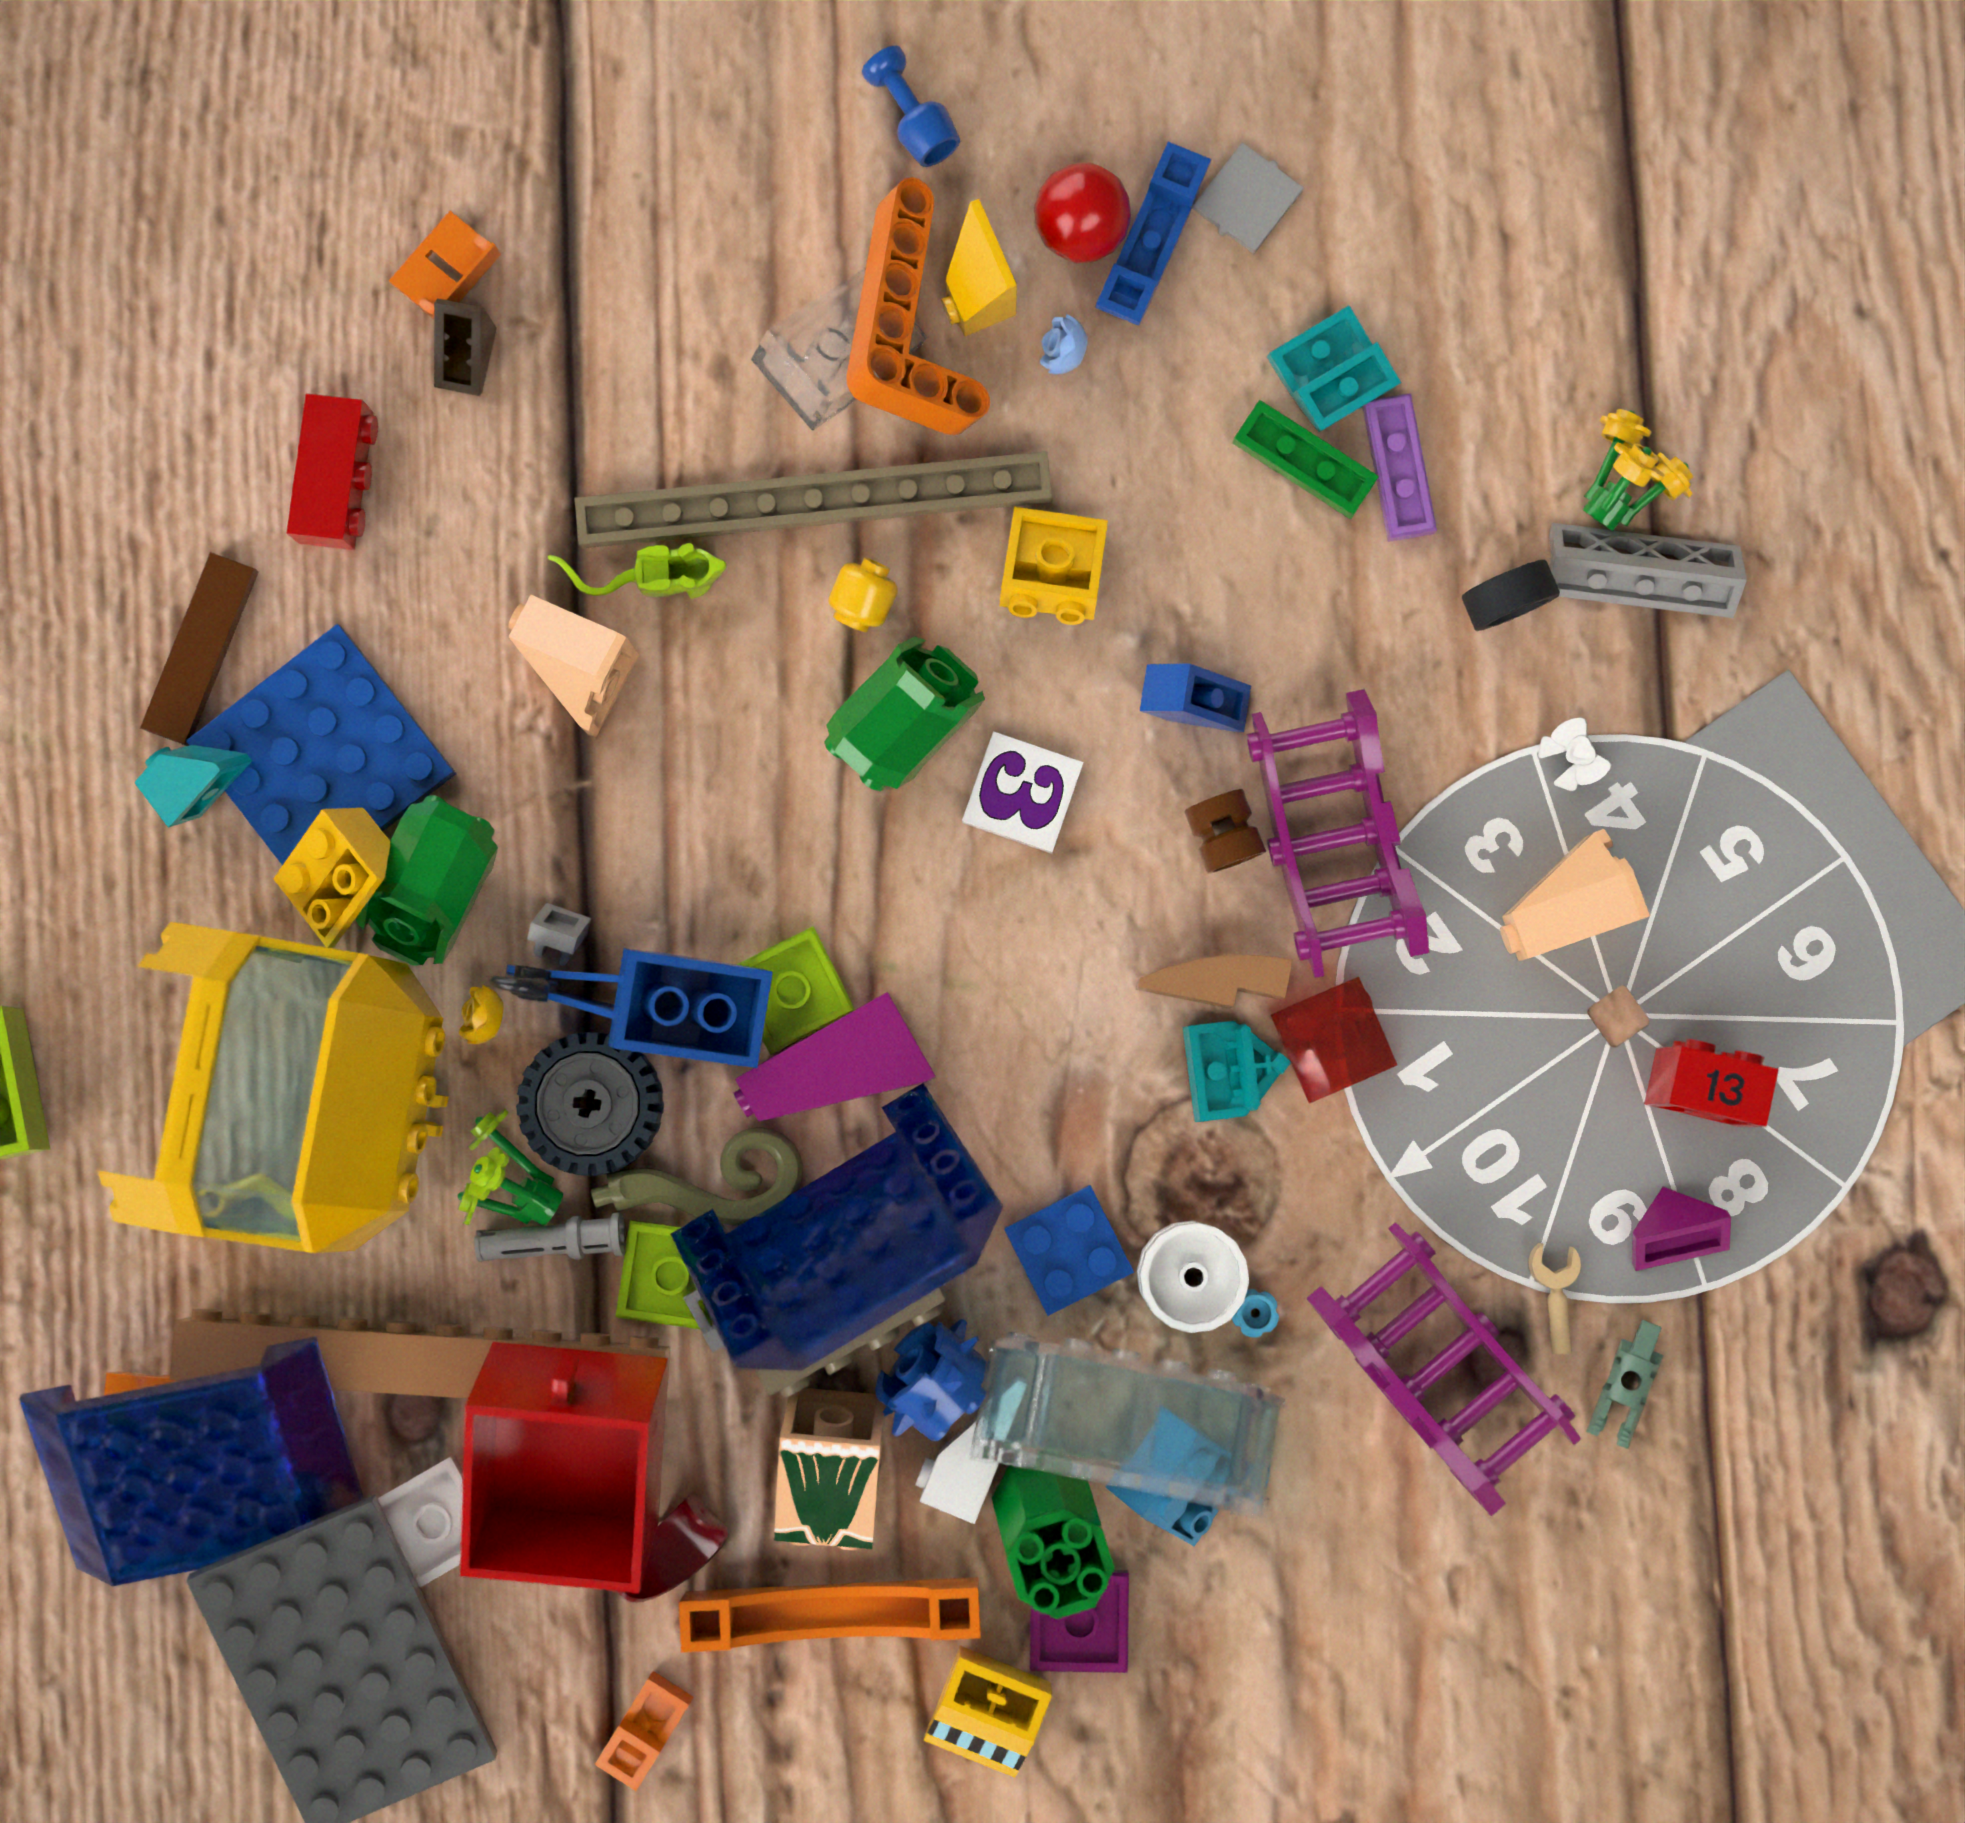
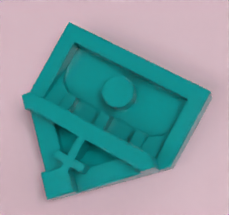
M1235 1021L1182 1027L1195 1122L1244 1117L1250 1111L1257 1110L1261 1105L1260 1101L1277 1077L1283 1074L1291 1063L1280 1052L1276 1053L1253 1034L1251 1028L1246 1024L1239 1025Z

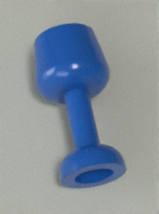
M897 45L886 47L873 55L862 68V75L872 86H887L905 114L897 129L899 141L922 167L934 166L945 160L957 149L960 144L958 132L944 105L935 101L920 104L901 75L906 67V57L901 47Z

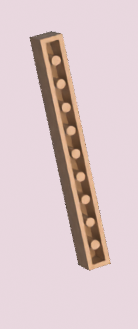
M192 1309V1317L175 1320L170 1380L468 1398L492 1342H504L668 1358L667 1405L671 1347L658 1346V1337L629 1336V1344L610 1343V1335L603 1333H581L580 1341L561 1340V1331L532 1330V1338L513 1337V1328L484 1327L483 1335L464 1334L465 1326L458 1324H435V1331L429 1332L416 1331V1322L386 1321V1329L367 1328L368 1320L362 1318H338L337 1326L319 1325V1316L289 1315V1323L270 1322L271 1313L241 1312L240 1320L222 1319L223 1311L217 1309Z

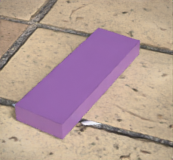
M1411 393L1374 399L1362 408L1374 471L1379 476L1377 487L1388 542L1435 534L1437 531Z

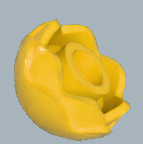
M482 984V988H470L471 998L463 1004L461 1009L465 1023L460 1027L458 1033L467 1040V1044L476 1045L489 1041L496 1036L501 1025L504 1010L503 1000L496 991Z

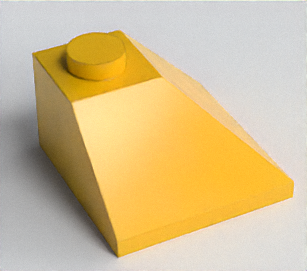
M976 199L969 204L945 279L946 297L941 298V303L951 326L959 323L964 337L1016 316L1017 284L980 199Z

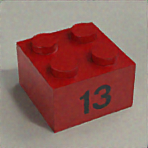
M1686 1039V1042L1674 1040L1672 1047L1656 1048L1644 1105L1736 1127H1767L1779 1069L1763 1065L1764 1056L1737 1050L1734 1053L1721 1052L1720 1054H1715V1044L1694 1039Z

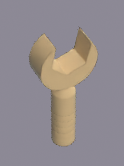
M1538 1243L1529 1255L1528 1266L1532 1277L1539 1284L1549 1287L1551 1291L1547 1299L1552 1354L1572 1353L1568 1319V1301L1563 1293V1288L1571 1285L1579 1276L1581 1269L1580 1257L1575 1248L1569 1246L1567 1266L1552 1272L1542 1264L1544 1243Z

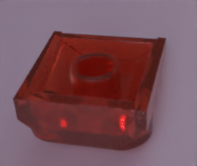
M1360 977L1339 984L1270 1015L1308 1104L1397 1066L1392 1050L1373 1009L1371 997L1364 989Z

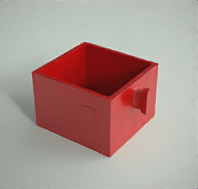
M492 1342L465 1404L460 1548L461 1577L640 1593L659 1523L668 1358Z

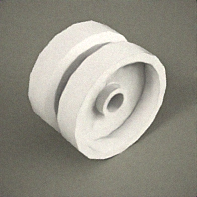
M1196 1221L1172 1223L1156 1232L1142 1249L1137 1266L1139 1291L1149 1309L1170 1327L1190 1333L1210 1331L1231 1320L1244 1303L1249 1285L1247 1261L1237 1243L1220 1229ZM1195 1267L1202 1272V1276L1197 1277L1199 1281L1197 1286H1190L1184 1280L1185 1272L1189 1268Z

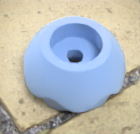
M1066 314V318H1053V328L1042 338V347L1045 354L1041 357L1040 364L1050 369L1048 373L1064 374L1076 369L1086 352L1087 334L1083 326L1074 317Z

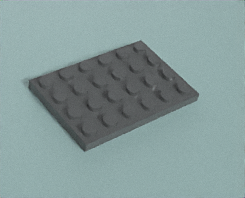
M375 1494L191 1572L186 1579V1583L305 1823H350L496 1760L497 1749Z

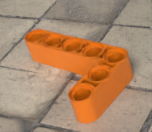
M909 177L904 178L878 204L876 209L846 381L850 393L857 400L944 434L955 436L963 433L988 412L990 397L987 389L977 380L909 354L934 210V196L928 185L918 178Z

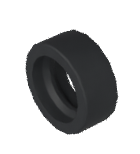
M1537 560L1509 570L1473 587L1462 595V601L1475 631H1481L1515 619L1551 602L1560 595V591L1547 561Z

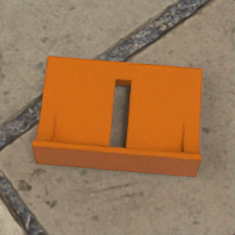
M449 211L389 279V282L434 319V302L437 298L460 303L500 257L501 253L493 242L491 243L483 238L453 212ZM432 253L436 254L458 272L462 278L458 282L454 281L428 258Z

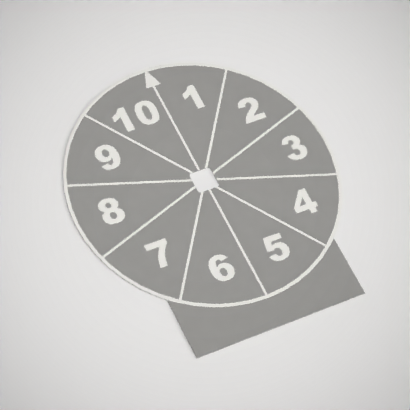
M1789 669L1685 742L1628 734L1587 735L1597 754L1609 760L1612 766L1606 776L1599 781L1587 785L1578 784L1575 791H1569L1554 784L1555 780L1574 764L1566 759L1567 751L1539 758L1540 744L1518 750L1490 762L1455 782L1423 807L1399 832L1401 843L1395 846L1401 869L1409 868L1419 899L1426 913L1430 953L1410 957L1404 940H1395L1394 936L1341 948L1337 965L1333 1003L1334 1039L1341 1081L1351 1114L1362 1139L1385 1179L1415 1215L1436 1235L1467 1258L1504 1278L1538 1291L1551 1293L1550 1288L1539 1284L1532 1277L1529 1270V1255L1538 1243H1544L1542 1264L1552 1272L1567 1266L1569 1246L1574 1247L1578 1252L1581 1261L1579 1276L1571 1285L1563 1288V1293L1566 1297L1575 1300L1614 1304L1651 1303L1684 1298L1722 1287L1756 1272L1787 1253L1808 1236L1843 1200L1863 1172L1881 1137L1894 1100L1901 1068L1903 1047L1965 1004V910ZM1605 829L1613 842V847L1607 850L1612 857L1616 856L1618 859L1625 858L1632 867L1650 916L1518 962L1516 953L1510 954L1502 940L1500 927L1505 926L1502 916L1584 837ZM1379 862L1375 865L1371 875H1374L1375 869L1380 868ZM1379 893L1359 897L1348 925L1389 917V911H1393L1389 897H1380ZM1624 985L1649 1018V1024L1622 1044L1613 1048L1594 1024L1587 1010L1613 990ZM1686 1039H1694L1715 1044V1054H1720L1721 1052L1734 1053L1737 1050L1764 1056L1763 1065L1779 1069L1767 1127H1736L1644 1105L1656 1048L1672 1047L1674 1040L1686 1042ZM1662 1187L1720 1207L1729 1212L1731 1216L1730 1250L1635 1271L1632 1265L1633 1231Z

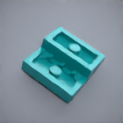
M1350 305L1271 351L1266 356L1285 388L1318 432L1323 431L1401 383L1378 342L1372 344Z

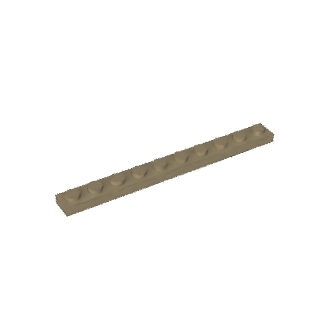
M1046 451L575 498L578 542L579 546L584 549L1052 502L1048 452Z

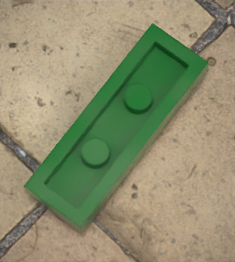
M1260 399L1232 441V444L1349 519H1352L1379 477Z

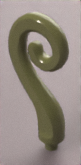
M749 1128L735 1134L726 1142L720 1157V1170L723 1178L734 1189L740 1191L755 1190L761 1185L762 1176L758 1172L744 1170L741 1166V1158L750 1149L767 1151L776 1162L777 1177L772 1187L761 1195L745 1200L725 1199L711 1194L675 1175L651 1168H632L607 1174L608 1184L591 1189V1194L596 1208L614 1203L616 1210L621 1211L649 1203H662L714 1223L733 1226L750 1225L775 1216L791 1203L802 1181L803 1163L795 1145L784 1134L769 1128Z

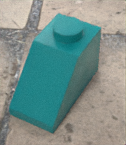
M189 745L171 750L170 747H165L153 753L146 760L147 768L134 783L169 828L201 818L252 760L247 753L198 745Z

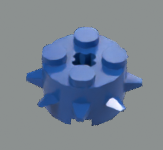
M959 1319L950 1328H947L941 1322H938V1325L934 1327L927 1321L911 1330L893 1349L900 1356L892 1366L889 1374L882 1370L880 1371L875 1392L877 1399L886 1406L882 1412L884 1417L895 1413L891 1432L894 1436H900L912 1426L931 1441H939L959 1417L965 1412L967 1414L974 1413L986 1397V1390L981 1387L986 1371V1360L973 1349L979 1340L978 1336L964 1341L967 1327L966 1320Z

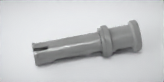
M617 1212L612 1213L611 1218L583 1220L581 1216H572L571 1219H567L566 1224L502 1230H477L474 1238L475 1254L479 1262L551 1254H568L570 1258L575 1260L583 1259L585 1254L613 1252L615 1256H624L626 1249L625 1222L623 1214Z

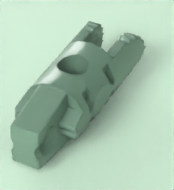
M1642 1320L1633 1343L1621 1339L1610 1374L1602 1388L1586 1432L1598 1437L1605 1427L1608 1419L1607 1413L1612 1401L1629 1408L1625 1421L1621 1424L1617 1433V1445L1629 1449L1645 1407L1649 1390L1664 1356L1654 1352L1662 1329L1661 1326ZM1626 1372H1632L1638 1378V1385L1632 1391L1624 1388L1621 1382V1378Z

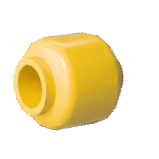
M864 557L861 565L857 563L844 564L828 599L829 605L835 610L833 618L862 632H868L869 627L882 626L898 593L896 583L887 577L890 568Z

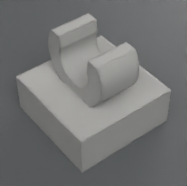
M546 903L531 922L527 937L528 940L536 942L534 946L535 956L541 958L547 948L551 947L560 950L559 965L565 966L587 936L591 918Z

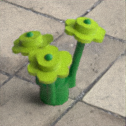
M503 1109L497 1116L489 1111L483 1117L475 1119L476 1125L471 1129L470 1133L476 1138L468 1148L474 1150L487 1137L493 1140L500 1148H493L487 1156H482L476 1161L470 1173L471 1183H466L464 1191L458 1194V1199L460 1200L458 1210L466 1212L463 1222L466 1225L470 1224L475 1208L478 1206L514 1217L526 1225L532 1219L544 1226L557 1211L563 1198V1192L552 1186L554 1181L552 1176L536 1167L496 1129L500 1122L508 1115L509 1111ZM509 1156L533 1180L526 1177L519 1185L506 1178L504 1168L508 1164ZM501 1187L514 1194L512 1203L517 1205V1207L487 1197L491 1190L494 1191Z

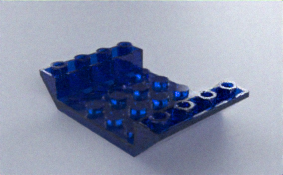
M924 1083L881 1107L895 1133L832 1169L830 1172L730 1232L727 1231L714 1209H711L671 1233L718 1334L737 1369L802 1371L977 1265L1000 1216L1003 1205Z
M316 1336L267 1346L261 1363L258 1366L79 1401L75 1399L71 1384L24 1393L19 1397L76 1568L111 1586L201 1569L364 1499Z

